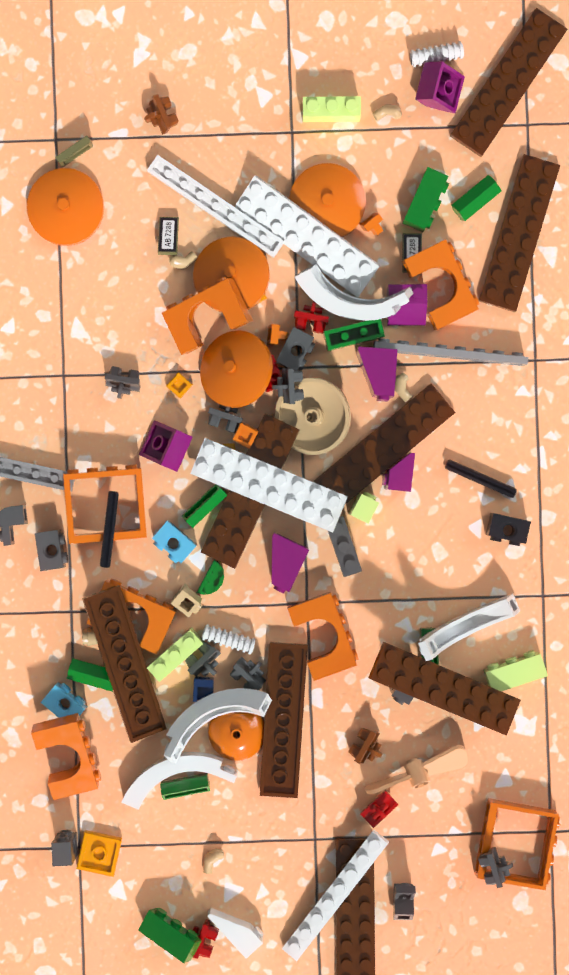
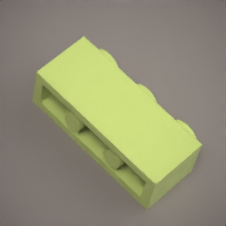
M361 96L303 97V122H360Z
M368 492L358 494L348 514L369 524L379 505V502L375 501L377 497Z
M191 627L150 663L147 669L160 682L196 651L204 641Z
M532 650L523 653V657L516 658L514 656L505 659V663L498 664L496 662L487 665V669L483 671L488 686L499 691H505L547 677L548 674L541 654Z

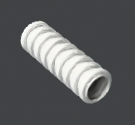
M458 41L457 44L452 42L451 45L446 43V46L441 44L440 47L435 45L434 48L429 46L428 49L424 47L422 50L418 48L416 51L413 49L410 51V62L413 67H416V65L422 66L424 62H445L446 60L451 61V59L457 60L458 57L460 59L464 57V47L461 41Z
M209 624L205 625L202 634L203 641L206 639L208 642L213 641L214 644L220 643V646L223 644L226 648L230 646L231 649L236 648L237 651L242 650L243 653L246 651L248 654L253 652L256 641L255 638L249 639V636L243 637L244 635L242 634L241 636L238 633L232 634V631L226 632V629L222 631L219 627L218 629L215 626L209 627Z

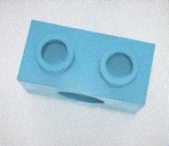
M169 520L152 538L155 541L153 544L161 551L165 549L169 553L168 557L175 563L178 561L182 563L197 546ZM171 538H176L179 542L178 547L175 549L171 548L168 544Z
M59 682L40 702L58 718L78 713L80 716L88 707L85 705L86 701L82 697L73 695L70 692L69 686ZM61 699L69 700L70 707H63Z

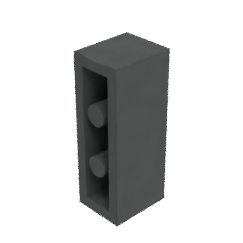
M340 516L334 532L328 531L342 575L347 577L362 572L344 516Z

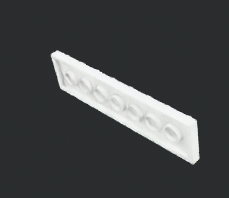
M257 175L252 178L235 205V208L282 239L284 245L312 265L317 264L324 274L356 297L360 296L381 266Z
M204 438L190 473L332 533L348 498L346 495L207 438Z

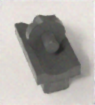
M112 366L109 374H105L106 386L111 387V392L117 393L118 399H122L123 394L130 395L131 391L140 392L139 371L131 369L129 370L128 377L121 376L122 369L120 367Z
M282 368V377H277V385H272V389H277L278 397L283 396V403L295 404V401L304 399L303 389H295L294 382H302L303 372L291 368Z
M219 404V408L225 410L223 412L210 407L208 411L210 414L208 425L218 428L221 418L228 420L225 430L235 433L239 424L243 422V418L229 414V412L237 414L238 408Z
M204 642L198 648L203 654L199 660L193 654L185 660L189 667L188 672L196 677L200 673L203 676H206L209 672L212 675L217 673L214 668L219 663L215 659L221 652Z
M241 657L235 663L230 673V676L237 681L242 676L247 680L243 685L245 689L260 690L266 682V679L262 677L264 672L259 668L263 664L260 661L255 664L251 660L247 662Z
M492 847L487 853L481 854L478 860L481 867H491V871L484 874L486 885L496 884L497 888H502V883L506 881L505 876L510 875L509 869L513 867L512 861H506L505 856L499 857L496 847Z

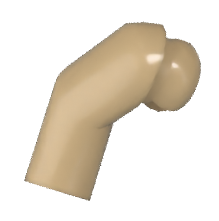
M386 104L372 113L376 121H379L386 115H392V118L395 120L402 117L401 108L398 105Z
M193 251L186 257L171 255L169 263L174 268L186 269L198 257Z
M401 373L397 375L395 380V392L404 402H407L412 397L406 390L409 377L407 374Z
M212 849L205 855L203 873H213V863L224 858V851L222 849Z

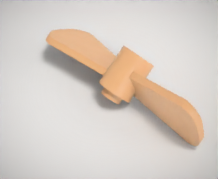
M456 745L425 762L417 758L409 759L404 766L405 773L371 783L365 787L367 794H374L406 780L410 781L413 789L424 787L430 783L429 776L464 768L468 763L467 752L463 746Z

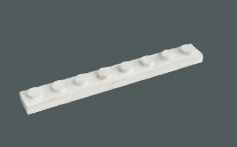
M159 155L156 156L147 169L149 174L246 240L254 243L272 258L276 256L283 246L284 241Z
M375 830L370 833L288 939L282 950L298 961L388 845L389 841Z

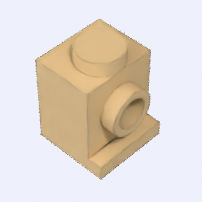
M185 583L173 596L171 604L187 617H190L192 613L196 614L201 609L202 598L188 588V585Z

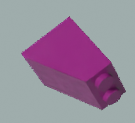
M358 347L356 355L372 397L377 398L376 401L388 402L395 394L398 349Z
M276 532L272 536L273 589L281 593L285 591L290 592L309 552V548Z

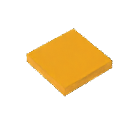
M85 830L76 869L114 877L122 838Z

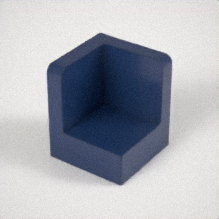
M195 676L193 702L213 694L214 677Z

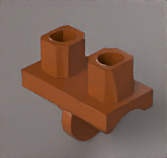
M158 94L153 95V100L149 102L150 107L146 109L148 115L144 117L146 123L152 122L153 127L159 126L162 135L167 134L170 128L178 124L179 120L175 113L167 115L165 111L171 108V101L168 96L159 97Z
M361 728L357 737L365 741L363 746L360 747L353 743L348 751L355 758V762L358 764L364 763L366 758L373 761L375 756L381 758L382 753L379 749L382 744L376 742L380 735L379 732Z

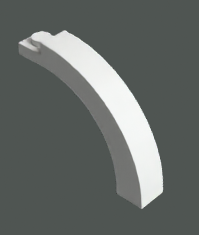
M317 264L301 271L295 276L300 287L318 305L331 313L353 320H378L394 315L399 311L400 306L409 302V298L414 294L411 288L408 287L396 294L381 299L353 297L332 285L322 274Z
M510 594L475 608L424 635L419 639L420 642L418 644L425 660L428 661L435 658L447 647L481 629L515 617L520 612V608L514 595Z
M245 688L227 689L200 699L187 708L169 729L166 735L170 738L171 742L166 745L164 756L170 762L176 764L189 739L205 723L218 716L233 712H247L264 717L272 699L265 692Z
M183 752L176 764L164 757L148 766L137 776L128 788L121 803L139 810L143 800L153 787L162 780L178 773L190 771L205 772L235 783L238 772L230 765L225 764V766H222L223 758L214 754Z

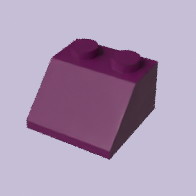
M443 61L424 62L415 100L426 107L456 113L465 76Z
M388 284L387 297L408 287L411 288L414 294L409 298L408 303L400 306L401 308L396 314L387 317V326L426 325L427 284Z
M154 420L139 455L178 472L192 436Z
M408 453L390 467L386 474H383L382 485H385L386 490L411 492L415 453Z

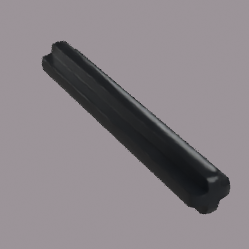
M448 460L446 462L445 469L510 498H514L517 489L455 461Z
M117 491L108 492L100 567L109 568L111 565L119 497Z

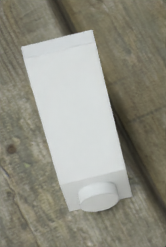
M213 908L208 910V918L246 959L263 944L264 934L259 927H254L247 921Z

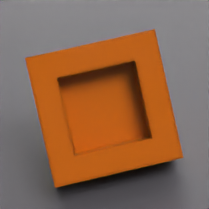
M372 213L359 224L363 231L369 232L371 230L377 236L383 231L379 225L383 220L379 213Z
M269 325L267 345L274 346L278 344V340H287L288 332L279 331L280 325Z
M242 422L233 441L250 449L259 431Z

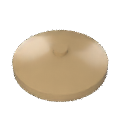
M305 378L302 382H294L295 389H303L304 399L295 401V404L283 403V396L279 397L275 408V418L300 429L292 446V449L307 455H319L331 451L344 440L350 428L351 411L347 398L336 385L325 379Z

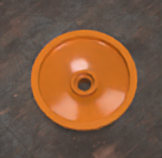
M233 712L212 719L209 724L208 734L210 743L214 750L226 759L234 761L248 759L255 755L263 745V718L247 712ZM233 732H240V736L234 737Z

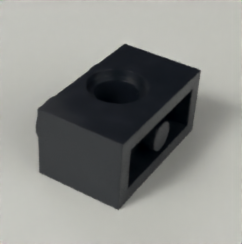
M490 513L486 535L491 536L490 540L501 542L502 539L509 540V544L520 546L521 543L526 544L531 521ZM506 525H510L512 533L506 536L503 529Z

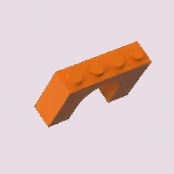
M446 239L402 261L409 278L428 269L439 268L446 271L453 280L454 292L451 299L444 305L427 313L434 330H438L479 310L477 306L479 301L475 294L472 295L469 289L471 284L468 278L463 276L461 272L463 270L462 265L458 259L455 260L453 255L454 248L450 242L447 243Z
M222 277L215 281L216 285L212 287L207 285L199 289V293L195 296L193 294L187 295L182 298L183 302L179 304L176 302L166 307V311L162 312L181 355L188 354L204 346L194 326V313L203 302L210 301L215 303L223 312L231 330L253 321L233 278L226 279V277Z
M112 578L110 581L106 580L101 591L120 585L125 602L137 603L145 609L149 624L140 647L158 654L177 610L173 609L174 606L170 603L163 602L161 604L157 602V598L152 595L146 594V596L139 594V590L129 586L127 589L121 586L122 583Z
M331 592L287 607L294 627L311 620L323 619L330 622L337 631V641L330 652L307 660L313 681L357 666L356 660H359L356 650H351L349 642H352L350 633L344 630L343 624H346L342 613L338 614L336 606H339L336 594L332 596Z
M78 713L36 723L32 726L31 735L36 750L55 745H66L73 748L80 756V761L75 767L49 774L48 786L53 800L98 789L99 781H101L99 769L96 770L94 765L96 764L95 755L89 749L91 747L89 736H85L84 733L86 730L84 720H80Z

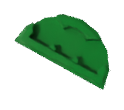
M213 560L196 593L202 595L212 594L222 586L224 570L217 560Z

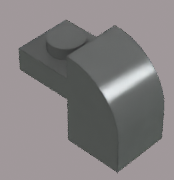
M26 505L10 506L0 511V527H2L0 541L3 542V546L15 544L13 525L28 524Z
M394 884L393 920H413L414 897L416 894L413 884Z

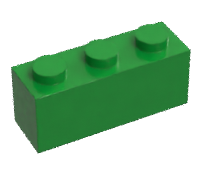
M427 167L403 224L421 232H424L425 228H430L434 220L431 217L433 210L438 211L442 202L439 200L441 193H446L450 184L446 182L449 176Z
M381 319L364 321L323 332L327 352L385 337Z
M161 908L149 910L138 929L139 932L182 963L192 960L202 941L197 937L198 934L184 928L179 920L170 918L167 912Z

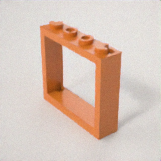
M125 465L126 469H118V466L106 467V471H98L97 467L87 468V472L80 473L79 469L67 470V474H63L69 544L103 541L104 532L74 534L70 480L136 475L140 529L114 531L113 540L147 538L141 468H137V465Z
M488 798L475 867L476 877L485 880V872L491 871L487 867H481L478 858L481 854L487 853L491 848L498 808L548 816L538 877L533 878L510 874L505 876L506 881L503 882L546 891V885H548L551 879L549 868L554 862L553 847L557 845L556 829L560 827L559 814L556 810Z

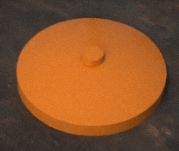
M333 163L317 164L306 169L295 180L289 196L292 202L342 238L350 234L358 226L366 205L365 192L356 175L347 168Z
M59 168L45 173L34 183L27 199V214L31 225L42 238L56 245L72 246L86 241L98 230L104 215V200L100 189L88 175L71 168Z
M224 237L213 241L201 251L194 265L193 281L196 291L199 293V289L207 285L210 287L216 285L215 281L222 277H226V279L233 278L249 310L264 297L270 282V269L265 255L254 243L240 237ZM210 301L204 302L210 308L222 312L215 303Z
M235 330L220 335L209 345L201 361L200 377L205 392L213 401L226 407L239 408L253 403L264 393L270 382L273 369L271 353L267 345L252 333Z

